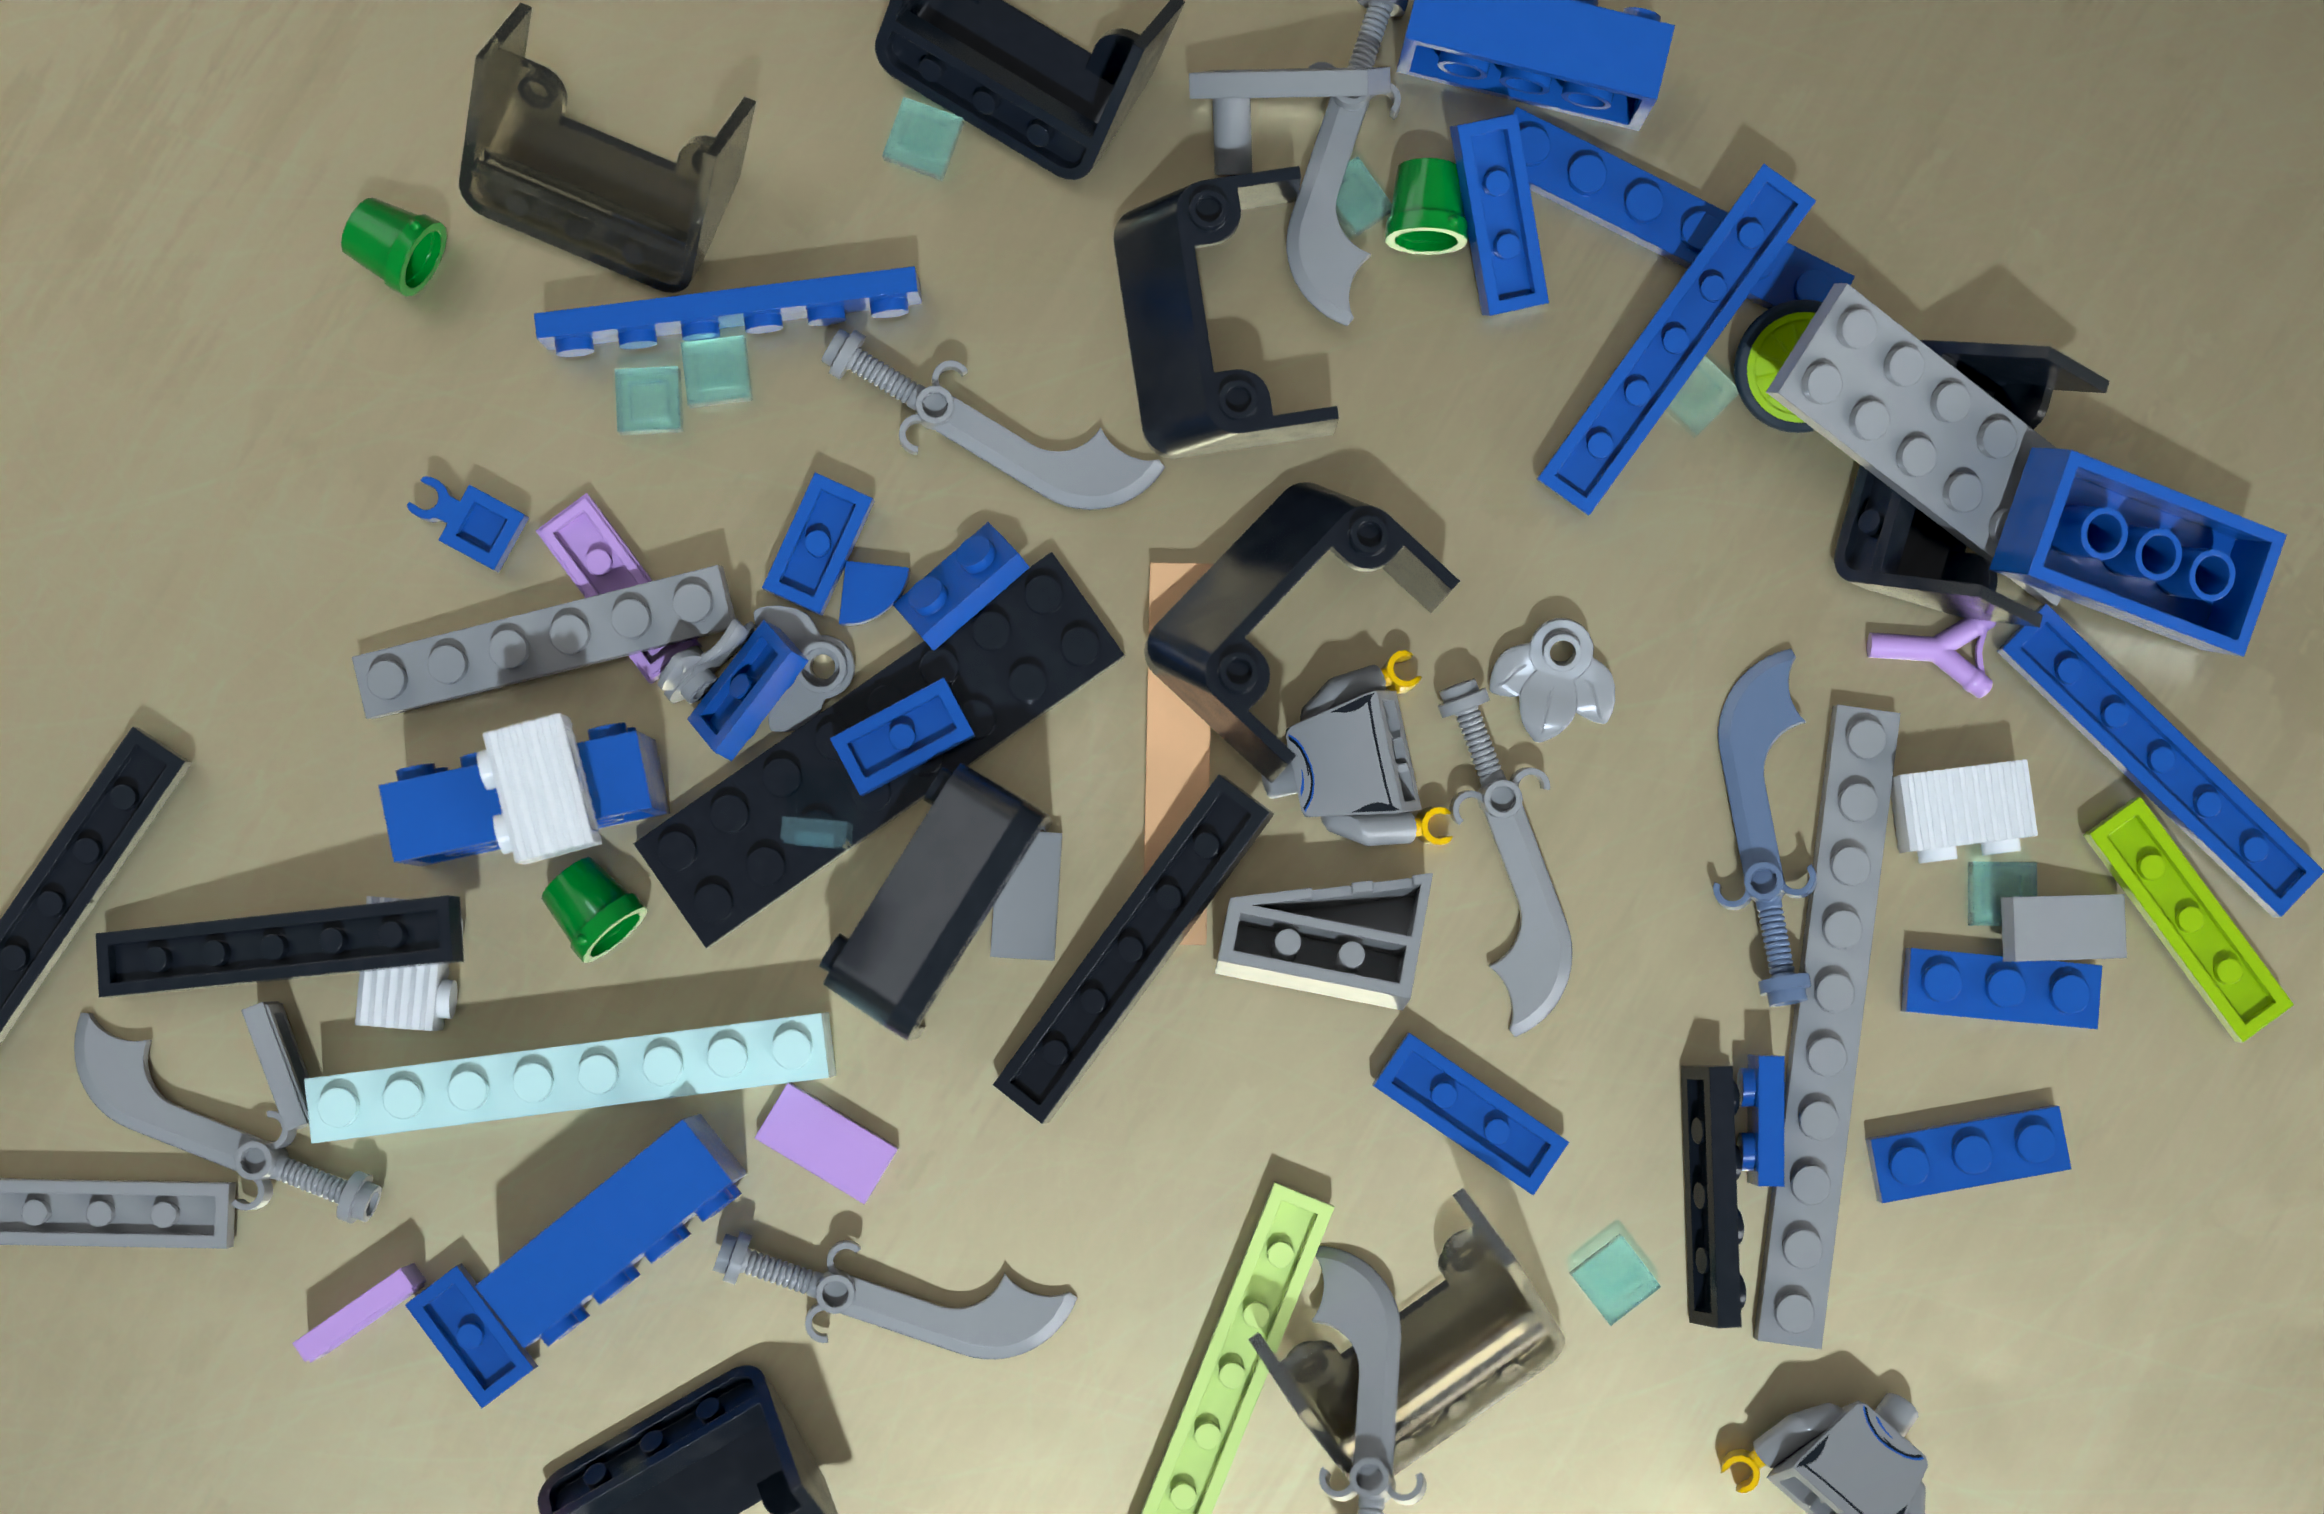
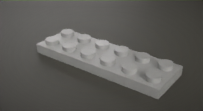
M1835 283L1766 391L1772 398L1976 554L1990 562L1993 560L2031 447L2057 449L1847 283ZM2009 578L2042 604L2057 606L2062 598Z

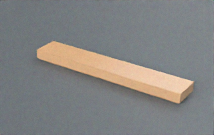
M1150 562L1149 634L1165 614L1214 564ZM1149 667L1144 876L1209 788L1210 726L1167 687ZM1207 907L1179 945H1206Z

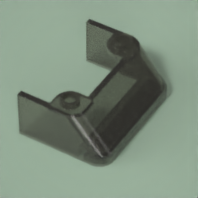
M520 2L477 54L475 59L459 177V189L463 199L475 212L486 218L652 288L668 293H676L686 289L703 263L739 181L756 101L744 96L715 138L704 135L693 137L681 149L677 163L565 117L568 98L566 88L561 79L549 68L525 58L532 7Z
M1464 1188L1454 1193L1453 1197L1472 1226L1455 1233L1444 1244L1443 1251L1438 1260V1269L1445 1278V1281L1399 1312L1401 1348L1393 1476L1551 1365L1558 1358L1565 1345V1337L1519 1262ZM1260 1332L1256 1333L1248 1340L1297 1415L1350 1482V1471L1354 1463L1359 1385V1362L1354 1347L1351 1346L1340 1354L1335 1345L1329 1341H1306L1295 1346L1286 1358L1281 1361Z

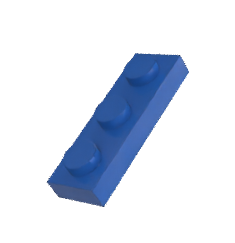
M1508 114L1449 126L1465 220L1468 222V237L1482 315L1491 316L1549 303L1518 114Z
M1906 948L1901 1012L2098 1029L2102 965L2060 961L2003 962V956Z
M1407 1032L1372 1084L1382 1093L1531 1195L1535 1194L1569 1143L1563 1137L1409 1032Z
M2057 1105L1865 1139L1877 1202L1880 1203L2071 1170L2060 1106Z

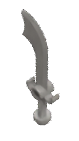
M1357 0L1363 7L1367 8V13L1364 15L1365 19L1362 21L1363 24L1360 27L1361 30L1358 33L1359 36L1356 39L1357 42L1355 43L1348 67H1372L1375 64L1374 60L1377 58L1376 55L1379 52L1378 49L1381 46L1380 43L1383 40L1382 37L1385 34L1384 31L1386 30L1388 19L1390 16H1403L1408 0ZM1317 62L1308 68L1335 67L1327 62ZM1391 83V93L1383 95H1387L1393 101V106L1390 108V117L1394 120L1400 111L1401 95L1398 88ZM1376 95L1330 97L1287 230L1286 251L1288 263L1300 291L1318 311L1346 326L1354 318L1349 303L1352 281L1362 264L1371 257V253L1358 248L1346 237L1337 218L1336 202L1365 113L1369 107L1370 100Z
M841 328L832 339L821 359L822 362L831 367L829 374L839 380L847 370L852 369L853 373H857L859 377L862 376L864 380H868L874 386H879L880 390L890 393V396H895L897 400L901 399L902 403H906L908 407L915 411V415H911L903 421L899 430L900 444L908 453L918 455V446L912 445L907 440L906 431L913 424H921L927 429L939 432L1047 499L1067 507L1093 510L1123 504L1150 487L1165 468L1160 460H1141L1123 453L1107 439L1101 428L1087 443L1072 450L1049 451L1032 445L955 398L948 390L940 386L939 377L947 370H954L961 376L967 374V368L958 361L948 360L940 363L933 372L932 386L926 388L920 384L917 385L915 381L911 382L910 378H906L904 374L900 375L899 371H895L894 368H890L887 364L884 365L883 361L873 358V355H868L866 351L862 352L861 347L865 341V335L857 330L849 334Z
M1473 678L1439 691L1443 701L1442 704L1438 705L1442 718L1452 715L1458 717L1457 722L1460 723L1459 727L1462 729L1461 733L1464 735L1463 738L1466 741V746L1469 747L1468 751L1471 753L1470 757L1473 758V764H1475V769L1478 771L1477 775L1481 776L1479 778L1481 783L1479 791L1464 790L1459 792L1451 800L1449 811L1451 812L1452 820L1460 825L1463 822L1459 814V807L1462 801L1470 797L1478 800L1480 808L1484 811L1519 905L1520 926L1513 945L1499 960L1488 965L1499 975L1507 988L1512 1008L1511 1022L1508 1029L1517 1037L1539 1024L1559 1002L1571 972L1572 941L1567 921L1522 805L1523 797L1519 789V783L1526 775L1532 774L1537 777L1541 789L1550 790V781L1544 772L1530 767L1517 770L1509 781L1506 780L1504 772L1501 770V765L1498 763L1499 759L1496 758L1497 754L1494 752L1492 741L1489 740L1490 735L1486 734L1488 730L1484 728L1485 723L1482 722L1481 711L1478 710L1479 705L1488 702L1490 698L1486 688L1479 689L1476 679Z
M93 1013L80 1014L75 1032V1062L80 1081L92 1102L107 1117L128 1129L237 1171L241 1177L253 1180L258 1187L256 1199L251 1203L245 1199H235L231 1203L235 1208L239 1210H257L266 1206L273 1195V1185L270 1179H274L285 1184L288 1183L290 1186L300 1188L308 1193L311 1192L313 1195L323 1197L325 1200L338 1204L337 1218L352 1224L357 1219L367 1222L372 1217L382 1193L381 1186L373 1183L372 1175L356 1171L349 1180H343L341 1177L338 1178L325 1171H320L318 1168L314 1169L312 1166L289 1158L286 1147L294 1141L297 1130L285 1131L278 1111H267V1117L275 1118L280 1122L282 1127L281 1136L277 1141H267L172 1103L159 1092L150 1075L148 1053L152 1040L129 1041L119 1038L105 1030L97 1022Z
M741 1231L738 1237L725 1234L713 1271L725 1275L723 1281L734 1285L739 1273L745 1272L746 1275L757 1276L758 1279L770 1281L772 1284L776 1282L778 1286L782 1284L784 1288L788 1286L790 1290L794 1289L796 1292L800 1291L802 1294L806 1293L808 1296L816 1298L818 1303L814 1304L806 1314L805 1328L808 1335L817 1342L828 1343L827 1333L818 1332L812 1325V1319L818 1312L826 1311L832 1314L840 1313L965 1356L979 1359L1010 1358L1031 1351L1043 1344L1060 1329L1077 1300V1297L1069 1291L1060 1295H1040L1029 1292L1012 1282L1004 1273L995 1290L976 1304L960 1308L937 1305L849 1275L847 1272L837 1269L833 1262L837 1252L843 1249H850L857 1253L861 1249L858 1243L851 1240L839 1241L830 1248L827 1255L829 1271L821 1273L818 1271L813 1272L811 1269L807 1270L805 1267L801 1268L799 1265L795 1266L793 1263L788 1265L787 1261L782 1262L781 1259L776 1260L775 1257L770 1258L769 1255L764 1256L761 1252L752 1251L748 1248L752 1235Z
M1319 1246L1315 1257L1322 1269L1324 1290L1320 1307L1312 1322L1330 1326L1341 1332L1351 1342L1359 1362L1354 1463L1350 1471V1484L1341 1491L1331 1489L1330 1477L1332 1474L1323 1467L1319 1473V1482L1323 1491L1336 1501H1348L1358 1494V1507L1360 1508L1358 1514H1384L1382 1510L1385 1507V1503L1391 1498L1399 1504L1412 1505L1422 1499L1427 1488L1426 1478L1421 1472L1416 1475L1417 1484L1411 1493L1403 1495L1395 1491L1396 1481L1393 1476L1401 1348L1400 1316L1390 1289L1370 1265L1355 1255L1341 1249Z

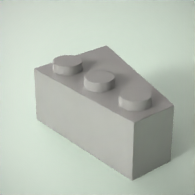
M1433 873L1381 882H1373L1372 880L1354 882L1349 886L1316 890L1305 888L1232 897L1229 900L1214 974L1403 1011L1411 999Z

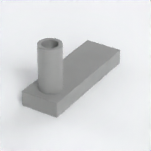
M1390 67L1243 69L1189 73L1190 99H1212L1214 168L1216 175L1252 173L1250 98L1345 97L1391 93Z

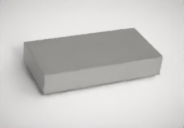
M1039 832L994 904L990 957L1055 961L1062 833Z
M2124 894L2001 897L2003 962L2127 958Z
M279 1001L261 1002L242 1009V1014L285 1131L302 1129L309 1126L304 1079L310 1077L283 1004L279 1003Z

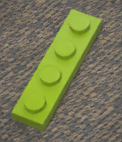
M2141 797L2131 799L2083 834L2086 841L2235 1042H2245L2294 1006L2293 1002Z

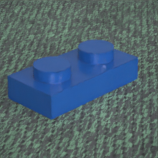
M814 473L762 588L773 595L823 616L845 568L846 561H848L874 505V499L818 473Z
M987 522L923 579L914 584L893 606L934 651L1030 567L1007 540Z
M763 619L687 720L713 752L732 761L745 743L756 733L759 725L785 691L793 685L798 674L809 660L780 628Z
M942 678L831 737L830 740L860 796H864L975 737V734L945 678Z
M1748 1054V1068H1739L1737 1076V1086L1740 1095L1739 1106L1747 1107V1132H1740L1737 1139V1146L1742 1158L1741 1171H1747V1182L1750 1184L1784 1187L1785 1056Z
M461 1263L406 1303L405 1306L479 1406L484 1408L537 1368L538 1365L476 1289L475 1285L477 1283Z

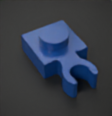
M428 476L422 477L421 482L436 489L438 502L429 510H423L408 502V510L427 522L442 521L447 523L439 538L440 542L499 573L529 517L471 485L467 487L459 501L453 497L450 489L437 479Z

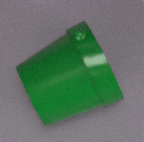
M1417 158L1399 164L1396 173L1391 213L1386 221L1385 242L1388 246L1401 252L1421 255L1446 254L1465 247L1468 240V222L1464 218L1456 164L1439 158Z
M367 198L354 209L347 220L342 233L341 248L342 252L384 280L385 285L390 289L408 297L414 296L421 291L433 277L445 251L447 232L446 227L441 222L426 214L417 215L378 199Z
M590 857L582 858L563 870L546 887L541 898L570 940V948L584 963L599 959L623 942L641 924L648 911V908L636 894L629 893Z

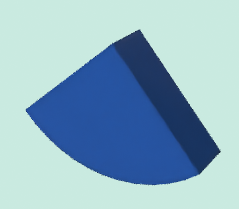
M846 561L839 616L840 626L866 624L889 610L904 593L910 577V568Z

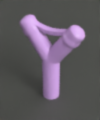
M1963 618L1935 636L1870 632L1867 639V656L1869 658L1933 662L1958 682L1965 691L1973 694L1976 698H1982L1990 692L1993 685L1992 680L1985 675L1982 656L1983 645L1987 632L1995 627L1996 622ZM1977 638L1974 652L1976 667L1956 652L1957 649Z

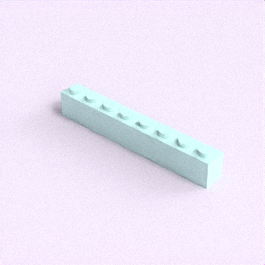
M829 1012L307 1078L304 1079L311 1144L830 1078L836 1076Z

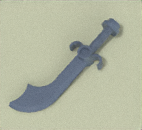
M1792 649L1780 651L1762 659L1739 678L1726 698L1718 727L1719 751L1746 889L1743 897L1737 901L1726 900L1721 894L1722 886L1715 882L1713 892L1718 903L1728 910L1743 909L1751 900L1756 903L1757 911L1760 912L1758 917L1761 918L1759 923L1762 925V936L1765 937L1763 942L1765 943L1764 948L1767 950L1765 954L1768 956L1769 973L1772 975L1769 979L1759 981L1758 986L1760 995L1767 996L1769 1007H1780L1805 1002L1808 1000L1806 989L1812 986L1809 973L1793 972L1795 967L1792 965L1794 963L1791 959L1792 954L1789 953L1791 948L1789 947L1790 942L1787 940L1789 936L1786 934L1787 929L1785 928V917L1782 915L1784 911L1781 909V899L1784 894L1796 899L1810 895L1816 887L1817 875L1811 864L1806 868L1810 877L1805 887L1792 889L1786 885L1764 778L1765 761L1775 741L1787 730L1806 723L1794 707L1789 691L1790 671L1796 659Z

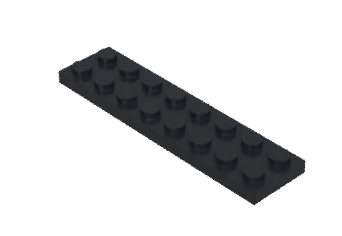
M1051 552L1027 569L937 649L933 651L923 641L633 844L705 948H710L921 801L943 767L954 772L961 763L968 767L1124 659L1125 655L1053 552ZM945 678L975 737L876 790L860 796L830 738L934 682Z

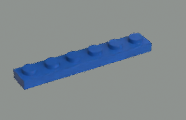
M1516 107L1513 113L1518 114L1531 191L1687 269L1728 213L1519 107ZM1786 242L1746 299L1766 309L1793 300L1806 299L1823 302L1835 283H1847L1851 286L1855 276Z
M1766 164L1760 167L1537 478L1539 482L1587 516L1592 513L1816 202L1815 199Z
M915 266L534 313L536 337L547 350L556 349V355L559 357H578L594 353V344L619 341V348L643 349L657 345V337L682 334V340L707 341L720 337V329L745 326L746 333L763 334L783 329L782 321L808 318V324L811 326H827L846 321L845 313L871 310V317L873 318L898 317L909 313L908 305L922 304L919 277Z
M2047 604L2041 605L2036 610V612L2043 615L2040 628L2021 625L1997 652L2273 918L2282 917L2324 873V870Z

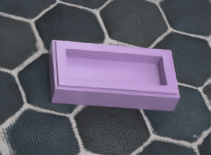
M787 1083L755 1136V1139L863 1204L868 1201L899 1147L792 1083Z
M415 1263L404 1266L292 1344L305 1362L310 1361L311 1363L324 1357L425 1286L426 1279Z

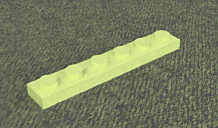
M1277 1182L1273 1183L1140 1514H1212L1335 1208L1333 1205Z

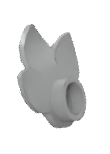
M765 606L754 611L756 628L763 619L780 628L809 660L798 674L793 685L785 691L768 713L771 731H795L820 713L826 698L837 696L847 689L854 677L855 661L849 647L836 637L821 635L807 613L787 606ZM820 654L828 655L835 664V671L828 679L819 678L813 671V661Z
M735 618L713 648L703 652L699 646H692L675 654L662 670L657 685L664 691V695L671 703H677L684 699L689 704L699 701L717 681L718 678L715 676L718 668L732 658L753 634L755 624L751 621L743 626Z
M1555 618L1546 621L1537 628L1529 643L1506 649L1495 662L1491 672L1489 690L1500 696L1519 697L1522 723L1527 733L1538 743L1552 739L1560 734L1572 722L1575 713L1596 723H1607L1613 713L1615 704V684L1611 672L1605 665L1593 657L1594 647L1588 631L1580 623L1572 619ZM1558 641H1568L1574 647L1572 656L1566 661L1559 662L1550 656L1552 646Z

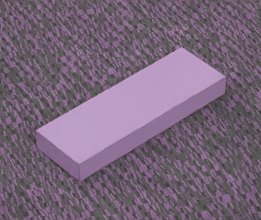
M587 493L536 530L537 534L585 598L653 581ZM697 639L629 655V657L650 684H653L659 679L662 670L675 654L692 646H699L701 648L702 645Z

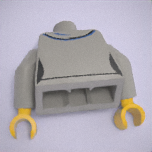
M1407 650L1398 651L1386 661L1381 669L1376 665H1370L1329 679L1302 707L1300 723L1286 729L1285 736L1288 748L1297 756L1272 784L1262 775V782L1267 795L1271 799L1298 794L1301 811L1305 817H1321L1322 823L1329 832L1365 846L1410 844L1415 840V837H1418L1419 840L1426 844L1444 845L1449 843L1453 836L1433 837L1429 833L1428 821L1433 815L1451 814V812L1443 807H1428L1421 810L1397 694L1407 693L1412 690L1422 678V676H1417L1412 680L1404 681L1399 679L1394 673V664L1410 660L1413 654ZM1421 810L1414 818L1411 812Z
M1887 1393L1875 1410L1861 1401H1856L1843 1407L1832 1403H1823L1789 1414L1753 1442V1451L1734 1449L1724 1456L1721 1463V1473L1728 1470L1736 1462L1747 1463L1752 1468L1751 1476L1736 1486V1491L1739 1493H1748L1754 1490L1760 1479L1761 1468L1766 1465L1773 1468L1766 1478L1807 1514H1925L1926 1487L1922 1482V1478L1928 1467V1461L1922 1452L1904 1438L1919 1417L1918 1412L1909 1401L1894 1393Z

